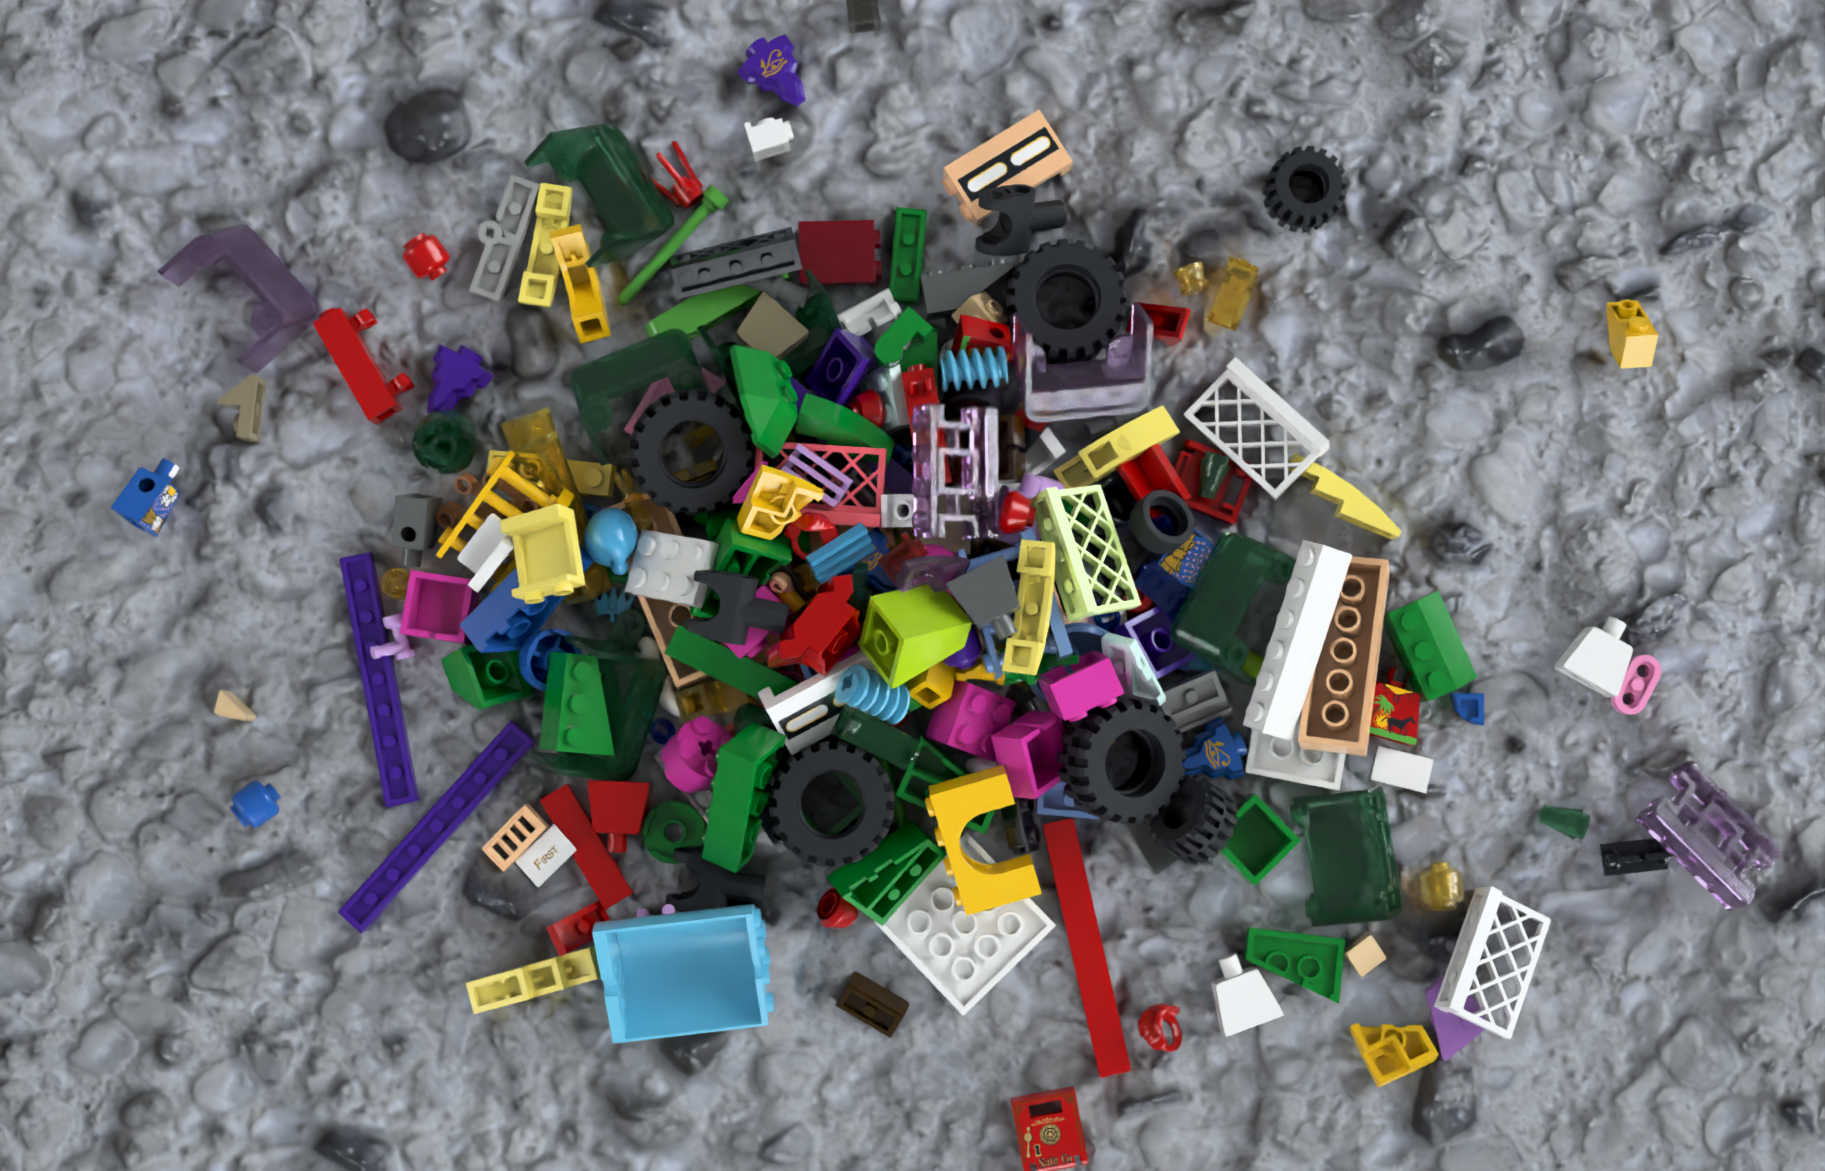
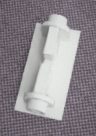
M889 288L834 316L833 319L839 329L861 336L871 331L875 326H880L892 319L896 320L898 318L897 315L902 312L897 302L894 301Z

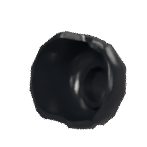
M1109 478L1101 484V488L1116 529L1127 526L1130 523V513L1138 502L1122 478ZM1092 498V509L1093 511H1095L1096 505L1094 499Z

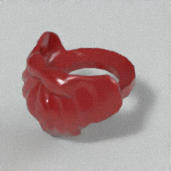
M813 512L802 513L797 520L788 523L784 531V535L791 540V546L795 554L804 560L810 554L802 551L798 545L801 529L804 531H821L823 546L838 537L835 524H832L825 515Z
M1165 1003L1155 1004L1148 1007L1137 1021L1140 1036L1154 1050L1173 1052L1180 1047L1182 1030L1175 1018L1179 1014L1180 1008ZM1162 1021H1165L1171 1027L1173 1038L1170 1045H1166L1167 1040L1163 1033Z

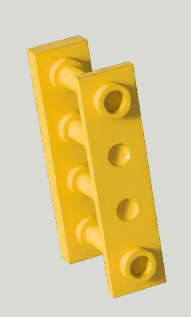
M510 450L503 460L497 456L487 471L491 478L456 527L453 529L448 525L438 540L442 547L436 556L441 559L450 546L461 553L468 544V542L458 536L465 524L478 531L485 522L484 519L474 513L482 501L508 518L524 514L491 491L499 477L542 506V508L554 504L568 507L575 494L566 488L562 490L558 497L553 494L549 496L507 467L515 456V453ZM514 549L508 555L512 558L509 564L502 563L491 577L496 582L490 592L516 568Z

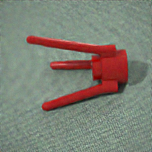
M676 141L672 142V146L689 179L686 176L681 177L660 152L656 154L657 159L676 181L672 186V189L675 191L674 194L636 167L632 166L630 168L633 174L670 199L677 208L683 205L685 209H689L703 197V190L701 189L703 184L697 179Z

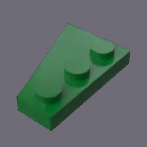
M1247 927L1245 960L1339 1004L1345 949L1344 938Z

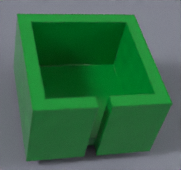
M1248 793L1236 805L1238 812L1235 815L1237 825L1233 827V836L1226 842L1227 846L1224 849H1220L1218 853L1248 884L1256 886L1301 840L1256 794Z

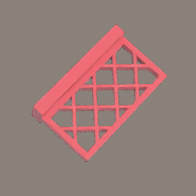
M784 443L780 453L785 459L775 469L780 470L790 457L783 449L795 451L798 443ZM800 443L817 456L819 455L815 451L827 452L821 457L823 460H826L834 452L842 453L850 463L841 472L846 473L853 466L865 480L852 492L847 490L846 494L848 496L836 508L822 499L821 501L824 504L812 503L814 501L812 500L800 510L801 514L804 512L821 513L828 517L832 524L856 526L862 523L867 527H882L881 495H884L887 449ZM757 446L754 471L763 462L764 454ZM847 453L859 455L853 460ZM866 454L879 455L878 469L867 477L856 463ZM814 463L811 468L816 469L819 465ZM794 464V466H793L794 470H795L799 475H801L802 477H804L806 480H808L809 482H811V481L807 478V476H808L809 474L806 473V472L803 473V472L799 469V467ZM829 473V475L832 477L830 481H832L833 483L836 482L841 487L843 483L837 477ZM878 475L876 487L871 480ZM869 484L876 492V507L862 506L854 495ZM824 485L821 489L825 491L828 487ZM851 499L856 504V506L844 504Z

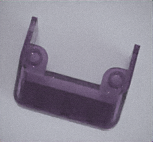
M238 224L196 237L158 270V273L180 287L201 268L213 267L224 258L263 302L251 316L252 329L260 339L236 359L241 365L257 374L311 327L313 322L319 319L321 306L318 300L252 228L244 224Z
M1139 303L1132 304L1131 333L1117 335L1109 341L1106 347V359L1046 365V355L1043 349L1038 344L1032 343L1033 333L1021 314H1014L1013 361L1022 408L1031 421L1050 422L1131 414L1142 411L1148 405L1151 386L1153 321Z

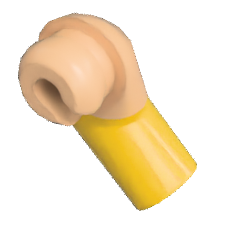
M776 572L771 576L769 582L771 590L785 604H789V609L793 613L798 611L805 604V601L794 590L790 575L784 572Z

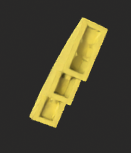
M1295 453L1289 457L1288 463H1302L1305 458ZM1313 462L1300 475L1313 481L1309 493L1338 504L1334 517L1390 540L1400 536L1401 530L1375 503L1353 485L1325 467ZM1288 468V471L1293 472L1296 468Z
M595 946L569 952L561 957L555 956L467 982L466 987L473 1013L477 1014L563 990L570 986L593 981L601 977Z

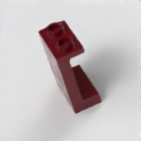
M874 220L798 221L799 257L802 269L799 270L801 287L814 290V286L869 285L870 288H876V279H882L881 260H875V249H881V230H874Z

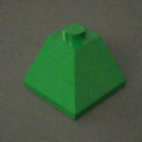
M475 645L459 648L441 659L451 689L478 710L534 694L531 685L525 681L520 672L518 650L480 653Z

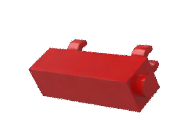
M340 307L325 310L319 315V319L312 324L367 419L377 425L402 411L403 407L396 396L408 392L415 385L405 373H401L390 382H387L359 333L378 323L373 313L369 312L368 308H365L350 318L349 314Z
M926 364L907 367L908 372H903L901 375L920 489L923 491L953 486L934 369L927 368Z

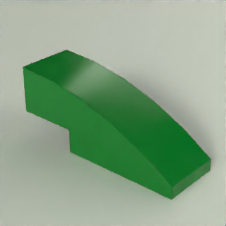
M806 393L799 412L796 433L827 440L826 445L887 449L886 466L889 465L895 441L890 436L852 410L830 400ZM847 453L850 457L856 458L859 455L855 453ZM866 454L861 459L878 463L879 455Z

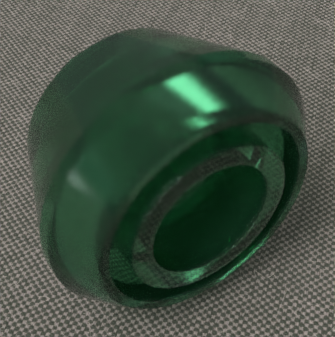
M746 703L740 706L733 718L735 736L752 722L772 730L775 727L766 709L759 704Z

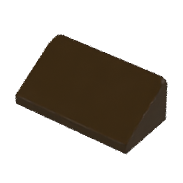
M854 972L835 1006L891 1038L905 1016L909 1002L864 975Z

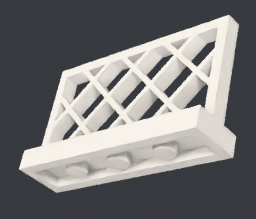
M1236 357L1227 365V370L1183 414L1189 422L1275 500L1319 456L1321 457L1330 448L1329 440ZM1229 380L1237 388V399L1219 400V389ZM1241 392L1249 399H1241ZM1215 394V400L1208 401ZM1255 404L1260 408L1261 420L1242 421V405ZM1238 405V421L1219 422V406ZM1215 406V422L1202 423L1194 415L1201 407ZM1264 413L1272 420H1264ZM1279 425L1284 430V441L1265 442V426ZM1261 426V442L1242 443V427ZM1219 427H1238V443L1222 442L1220 440ZM1208 428H1215V434ZM1287 434H1289L1295 441H1288ZM1289 446H1302L1310 453L1302 463H1288ZM1265 447H1284V463L1265 464ZM1242 448H1261V464L1245 463L1242 460ZM1231 449H1238V455ZM1288 468H1296V469L1288 476ZM1260 469H1261V471H1262V477H1261L1258 473H1256L1254 470H1260ZM1265 469H1284L1285 480L1274 489L1266 482Z
M1492 886L1475 888L1434 1007L1444 1012H1451L1505 1039H1511L1551 919L1502 895V891ZM1499 904L1508 908L1512 920L1501 925L1496 915ZM1531 918L1539 922L1535 935L1528 938L1521 921ZM1514 925L1520 942L1509 946L1503 929ZM1496 933L1502 950L1490 954L1486 941L1489 935ZM1523 946L1527 959L1525 965L1517 968L1511 951ZM1504 955L1510 971L1498 976L1492 959ZM1485 963L1491 980L1479 984L1475 973L1477 967ZM1513 976L1517 988L1515 994L1507 998L1501 981ZM1494 985L1500 1001L1488 1006L1482 989ZM1475 993L1481 1010L1470 1013L1464 1010L1463 1007L1467 996ZM1503 1007L1506 1015L1503 1028L1495 1025L1491 1015V1011Z

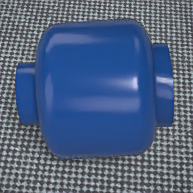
M252 781L232 796L233 805L229 808L244 828L248 825L258 828L279 813V806L276 801L281 797L270 783L264 786L259 781Z

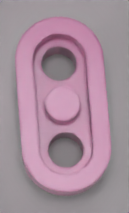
M1639 655L1630 659L1620 693L1617 697H1611L1612 706L1617 712L1624 715H1632L1644 709L1661 677V666L1657 659L1650 655ZM1640 665L1645 669L1643 677H1640L1637 673V668ZM1625 693L1631 698L1628 705L1622 700Z

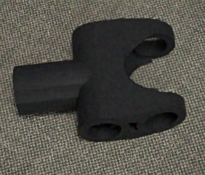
M1023 184L1000 186L983 191L979 194L978 205L986 210L998 211L999 218L994 228L975 239V249L980 253L991 256H1012L1029 252L1032 232L1062 228L1066 224L1067 212L1064 203L1061 200L1035 203V188Z
M695 571L693 580L707 584V587L713 589L718 594L720 610L716 615L710 618H702V620L686 618L684 624L686 630L711 640L736 645L746 644L749 627L784 633L789 604L756 598L758 578L730 571Z
M684 846L673 850V860L686 863V866L695 869L700 876V882L690 891L681 892V894H667L665 905L671 904L676 911L687 912L727 907L728 900L762 904L766 875L744 872L735 873L702 858L704 846Z

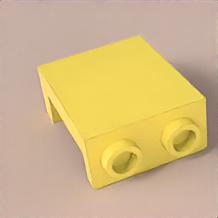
M554 504L500 520L501 532L512 536L519 588L511 590L512 597L522 599L526 604L543 602L545 596L552 594L555 596L569 595L574 592L573 588L585 585L573 509L560 504Z

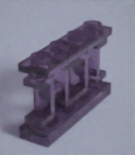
M926 403L914 406L911 418L913 428L911 457L914 462V480L912 482V493L914 495L912 526L914 528V537H945V522L962 523V539L980 541L999 539L997 407L961 409V422L944 421L943 404ZM936 430L946 431V448L937 447ZM959 432H969V449H960ZM944 457L962 458V488L945 487ZM937 496H947V514H937ZM960 497H969L970 515H960Z
M1689 761L1675 767L1668 780L1679 790L1671 802L1664 795L1653 799L1649 803L1650 807L1641 810L1636 820L1727 911L1750 905L1756 896L1754 893L1757 887L1746 877L1753 866L1759 871L1773 867L1775 864L1774 859L1780 858L1784 854V850L1694 761ZM1691 796H1694L1701 803L1698 809L1688 801ZM1680 811L1689 819L1686 825L1676 817ZM1706 819L1725 836L1717 848L1699 831ZM1738 842L1747 849L1744 855L1735 847ZM1727 858L1736 866L1732 872L1723 864Z

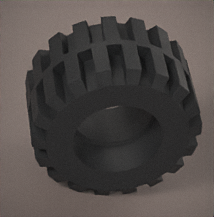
M1301 146L1296 147L1291 153L1288 151L1284 153L1269 172L1265 180L1266 184L1263 187V195H1266L1263 202L1265 208H1271L1268 213L1272 219L1276 216L1280 219L1277 224L1282 228L1285 224L1290 225L1289 231L1296 232L1298 228H1302V233L1309 232L1313 227L1317 230L1325 223H1328L1342 206V202L1347 195V190H1344V188L1348 185L1347 177H1342V174L1345 172L1343 165L1337 167L1335 163L1338 159L1334 155L1330 158L1325 155L1327 150L1321 148L1319 152H1315L1314 146H1307L1302 151ZM1295 176H1306L1314 180L1321 192L1320 201L1316 203H1303L1297 200L1289 189V179Z
M1189 774L1185 775L1183 779H1179L1178 784L1181 786L1177 794L1172 793L1170 796L1172 801L1165 809L1158 808L1159 814L1150 819L1149 826L1152 827L1150 831L1151 836L1155 838L1154 841L1159 846L1185 863L1188 862L1196 865L1198 862L1201 864L1207 862L1209 857L1213 859L1218 855L1220 849H1224L1227 846L1226 842L1229 838H1232L1234 833L1233 827L1237 825L1235 815L1238 812L1237 807L1234 805L1235 801L1229 794L1206 778L1196 774L1194 776Z

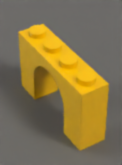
M1004 764L928 786L930 797L925 798L929 816H936L939 827L934 828L939 847L945 846L948 857L943 858L948 877H955L957 886L952 888L957 907L964 906L966 916L1042 894L1031 854L999 863L986 864L970 858L960 846L961 833L971 819L982 813L1015 804Z

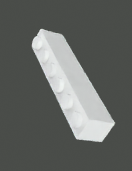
M1307 540L1302 541L1290 581L1287 584L1286 594L1266 649V655L1256 679L1253 695L1246 710L1244 726L1292 741L1352 558L1351 554Z

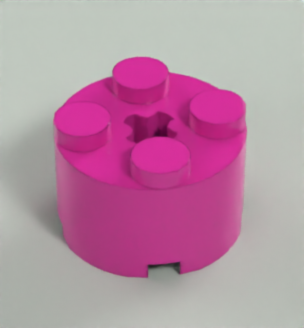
M699 716L694 720L688 721L668 740L662 749L661 762L664 760L666 767L664 773L667 779L675 787L687 793L709 791L717 771L718 763L715 761L717 751L722 744L729 742L733 736L729 735L722 726L705 716Z

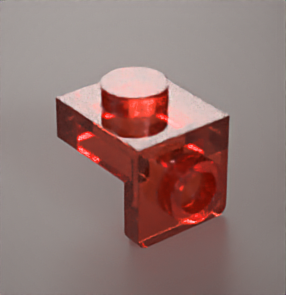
M906 532L901 535L904 542L877 561L897 589H900L930 567L924 557L929 552L918 537L912 540Z

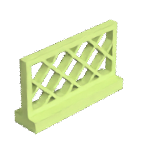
M1100 484L1058 490L1057 487L1046 488L1030 499L1031 507L1036 508L1035 521L1042 541L1055 543V581L1069 623L1080 621L1085 617L1133 609L1141 605ZM1086 495L1093 496L1096 505L1095 511L1083 503ZM1061 499H1064L1073 506L1070 515L1065 512ZM1079 511L1090 519L1087 528L1075 520ZM1096 524L1104 529L1105 541L1093 533ZM1071 528L1083 536L1080 545L1075 542ZM1089 541L1101 549L1098 558L1086 551ZM1106 555L1114 559L1116 564L1115 572L1103 563ZM1081 559H1084L1093 566L1090 576L1085 572ZM1099 572L1111 580L1108 589L1096 581ZM1117 585L1125 590L1128 601H1123L1114 594ZM1092 589L1104 597L1101 606H1097Z

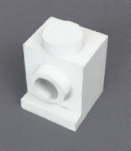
M766 118L759 121L757 126L751 127L750 122L744 123L755 162L791 151L789 140L794 139L789 121L783 122L782 118L777 120L775 118Z
M929 494L881 495L882 527L930 526L929 520L933 517V504L929 500ZM905 505H907L909 508V514L906 517Z

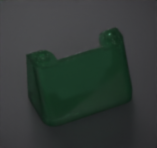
M1382 786L1292 798L1293 804L1290 806L1291 819L1293 823L1298 824L1299 828L1305 830L1314 892L1310 894L1309 900L1305 901V913L1307 918L1311 919L1312 927L1386 921L1399 915L1402 910V899L1387 802Z

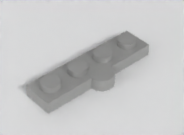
M510 175L496 214V222L491 220L484 221L480 224L477 231L478 238L485 247L469 289L471 294L501 304L537 204L540 184Z

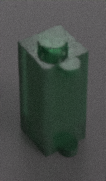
M844 704L830 732L904 770H907L909 764L915 762L919 755L917 748L921 741L847 704Z

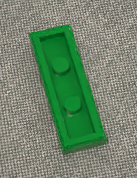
M896 207L889 290L895 302L919 303L927 210Z

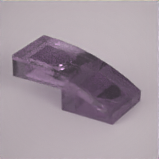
M948 555L923 556L905 560L900 568L895 584L901 592L929 584L932 590L938 593L949 589L946 583L966 574L971 562L968 558Z

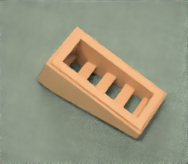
M525 804L484 845L482 850L505 872L551 826L529 804ZM523 818L535 828L532 833L520 822ZM516 826L526 837V840L522 842L511 830ZM505 835L518 846L515 851L502 839ZM497 843L509 855L506 860L493 848Z

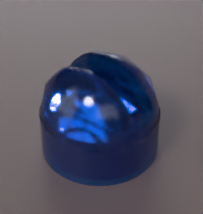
M1119 611L1095 615L1093 619L1097 626L1110 631L1119 626L1121 614ZM1115 616L1114 620L1102 622V619Z
M665 717L656 718L649 727L651 738L658 744H666L676 733L672 721ZM657 724L662 725L669 731L666 736L655 728Z

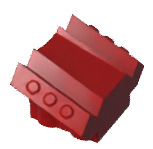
M851 574L834 576L818 587V594L804 604L803 613L791 626L784 630V633L779 634L780 641L766 650L768 668L800 663L814 669L825 677L861 634L862 623L858 621L860 612L847 603L853 593Z

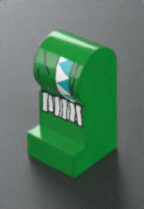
M908 306L875 344L876 361L884 368L896 367L902 361L903 353L917 338L923 343L927 341L933 334V327Z

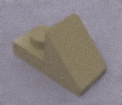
M249 375L218 399L216 404L228 409H239V414L237 413L234 418V430L237 432L236 437L247 442L259 443L267 381L257 375Z

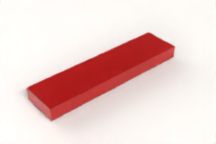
M569 783L542 798L540 802L553 824L557 826L577 849L572 856L603 908L606 910L634 893L611 853L607 852V847L599 833L593 832L592 821Z

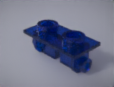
M1154 559L1148 566L1143 563L1136 570V574L1139 576L1134 580L1135 586L1178 624L1200 601L1199 598Z

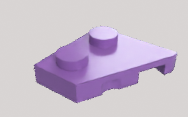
M1443 974L1424 990L1427 1006L1431 1012L1430 1020L1438 1042V1054L1441 1060L1446 1062L1485 1029L1451 1012H1444L1434 1007L1445 976ZM1471 995L1467 996L1463 1009L1470 1013L1481 1010Z

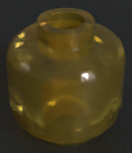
M1448 862L1431 863L1430 869L1421 873L1422 901L1430 905L1431 910L1434 911L1457 909V904L1464 899L1462 873L1455 868H1450V863Z

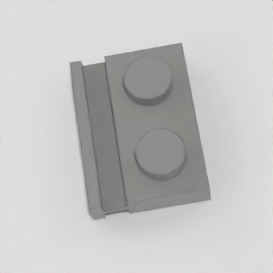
M1214 668L1162 689L1166 696V701L1160 708L1164 710V715L1171 716L1175 721L1176 726L1173 729L1180 730L1181 733L1232 712Z

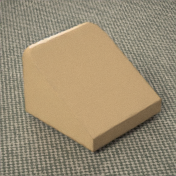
M219 691L214 710L216 715L241 721L253 722L256 719V715L231 691Z
M1367 932L1344 949L1345 958L1361 978L1386 959L1373 936Z

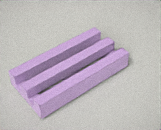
M798 443L795 451L781 469V471L806 480L792 470L795 464L837 493L832 498L823 491L822 500L836 508L854 481L800 443ZM800 455H805L844 482L841 488L798 459Z

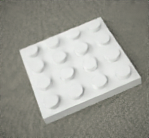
M967 832L960 837V846L970 858L986 864L996 863ZM942 859L883 926L875 920L874 922L964 1016L1056 925L1030 898L966 916L964 906L957 907L952 888L957 886L955 877H948Z

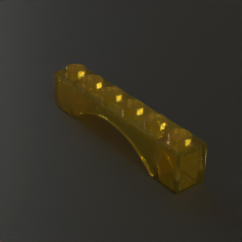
M548 407L522 414L501 423L509 449L515 453L514 457L524 465L544 493L549 496L553 494L558 497L562 490L566 488L575 494L568 508L574 510L578 541L584 547L583 533L589 520ZM593 561L584 572L585 585L573 588L574 592L566 595L564 598L566 605L592 600L613 588L606 567Z

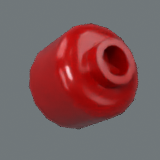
M422 232L403 245L405 251L402 254V258L417 279H424L429 276L434 281L448 271L444 265L449 262L450 255L437 236L433 234L426 236Z

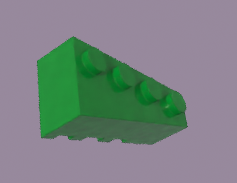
M752 722L729 742L719 747L715 757V761L718 763L717 771L711 782V790H713L712 801L706 811L708 824L702 836V844H704L703 859L736 873L752 858L762 819L757 818V816L762 813L770 796V792L765 790V787L771 775L776 774L779 761L775 760L774 756L776 749L784 747L786 735Z

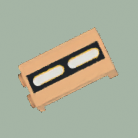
M1039 109L945 166L943 170L944 179L941 181L950 196L955 194L961 204L958 206V209L965 221H972L974 226L977 227L981 225L984 218L996 212L983 209L978 205L980 193L992 188L1014 184H1023L1035 188L1056 174L1062 176L1070 171L1073 161Z

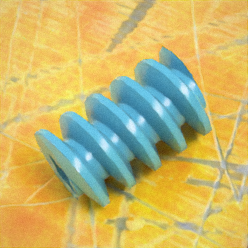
M998 346L995 356L990 347H985L982 357L977 348L972 349L970 358L967 357L964 349L959 350L957 359L954 358L951 350L946 351L944 360L940 356L941 380L944 392H947L950 382H953L956 391H960L963 381H966L969 390H973L975 380H979L982 389H986L988 379L992 380L995 388L999 387L1001 378H1004L1008 385L1007 358L1002 346Z
M860 664L852 665L841 675L835 690V696L838 701L846 702L851 707L856 706L858 710L862 712L867 711L869 715L877 716L882 721L887 720L889 724H896L901 721L906 715L910 704V692L905 685L902 684L897 688L891 689L880 674Z

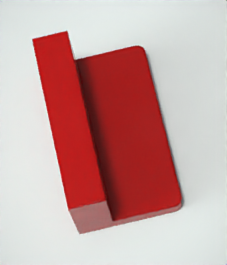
M1159 444L1149 447L1136 459L1122 463L1117 467L1137 502L1154 490L1170 491L1178 495L1185 502L1191 498V495ZM1149 509L1151 520L1165 515L1158 509Z

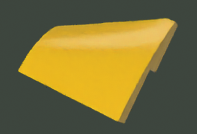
M761 464L737 516L740 533L772 540L782 532L786 524L797 520L802 515L800 510L812 500L820 501L824 495L823 489L797 476Z
M1355 1023L1349 1028L1378 1088L1435 1062L1439 1055L1422 1025L1396 1027L1393 1024H1381L1380 1027L1360 1026L1359 1023Z

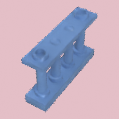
M1031 528L1020 532L1019 542H1015L1013 547L967 560L964 549L958 550V560L953 561L957 578L1002 554L1006 562L1019 559L1021 539L1037 541L1034 529ZM1020 579L1012 581L1016 593H1018ZM1053 592L1048 628L1049 635H1047L1043 653H1055L1059 661L1071 657L1073 651ZM1015 614L1010 615L1013 623ZM990 625L980 630L987 652L982 655L987 673L993 672L996 680L1003 676L1001 666L1004 663L1005 651L1001 653L996 652L991 636L996 634L993 626Z

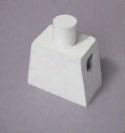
M1608 617L1602 630L1594 626L1584 628L1555 664L1554 669L1605 697H1617L1633 653V648L1630 645L1619 640L1627 625L1619 619Z
M1236 953L1218 959L1224 976L1211 981L1219 1028L1224 1036L1228 1037L1284 1016L1257 968L1251 966L1242 969Z

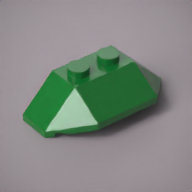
M734 345L729 350L739 397L746 420L751 427L753 444L773 459L779 455L799 416L796 406L798 397L792 388L790 380L792 377L791 369L785 361H779L768 351Z

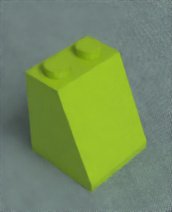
M937 580L870 596L858 646L889 687L893 689L964 648L972 621Z

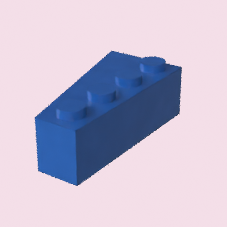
M579 542L584 573L594 560ZM516 567L459 625L480 653L520 650L529 636L541 629L566 595H548L544 597L545 600L543 602L526 604L524 600L512 597L511 590L519 588Z

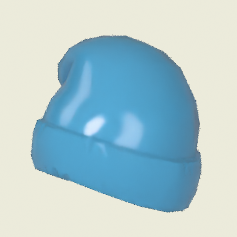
M615 507L604 508L595 513L585 527L583 533L584 549L594 562L611 567L614 574L623 575L628 571L629 565L627 560L632 557L639 540L637 526L632 517L625 511Z

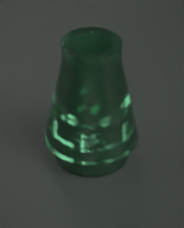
M1211 451L1205 452L1204 458L1200 459L1197 495L1215 500L1217 492L1231 468V465H1229L1231 457Z
M1544 804L1538 822L1549 826L1572 840L1575 838L1584 839L1589 826L1590 815L1583 813V809L1553 807Z

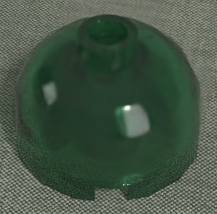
M450 409L432 411L425 415L415 428L412 441L414 456L427 469L430 466L433 469H438V473L441 474L458 473L471 464L476 454L478 438L475 426L466 416L458 411Z

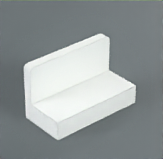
M494 513L488 516L457 557L459 562L475 573L468 586L477 593L514 549L512 536L501 532L500 520L502 519Z

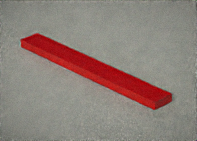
M1071 817L1041 824L1099 1077L1104 1078L1130 1072L1132 1070L1074 818Z

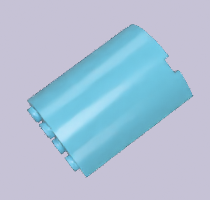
M754 904L610 920L594 924L592 934L600 977L604 983V998L613 1044L769 1025V1012H774L773 992H767V984H770L769 947H766L765 939L767 938L765 919L761 918L760 908L756 909Z

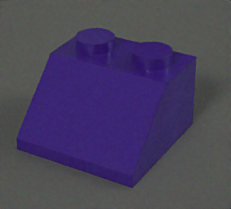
M836 327L805 381L819 397L846 407L851 398L857 393L869 369L874 365L876 359L875 349L865 338Z
M1169 600L1109 632L1135 639L1156 679L1199 657Z

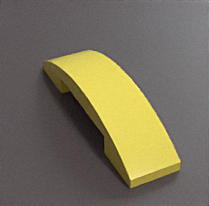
M540 183L535 209L537 219L527 271L523 272L518 298L519 303L548 308L552 304L561 268L550 240L549 232L569 227L572 187Z
M1021 539L1017 572L1020 573L1017 598L1021 609L1015 612L1014 625L1018 632L1012 635L1011 638H1007L1002 671L1036 675L1042 659L1051 616L1055 579V543Z

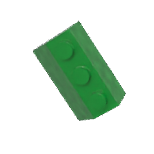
M1435 591L1385 613L1384 628L1403 669L1409 672L1408 680L1413 691L1420 694V703L1429 702L1478 678L1439 591Z

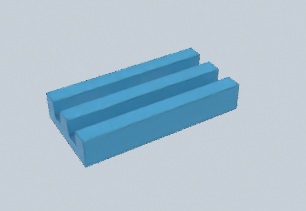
M859 523L805 557L815 579L820 585L876 551L871 544L872 541L867 534L868 531L862 523Z

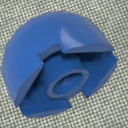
M557 628L536 631L529 636L520 648L518 658L519 669L525 681L538 690L546 691L550 652L581 654V648L578 645L581 643L578 638L569 631Z

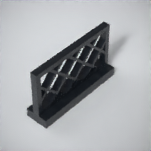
M792 227L671 256V265L669 266L678 299L802 269Z

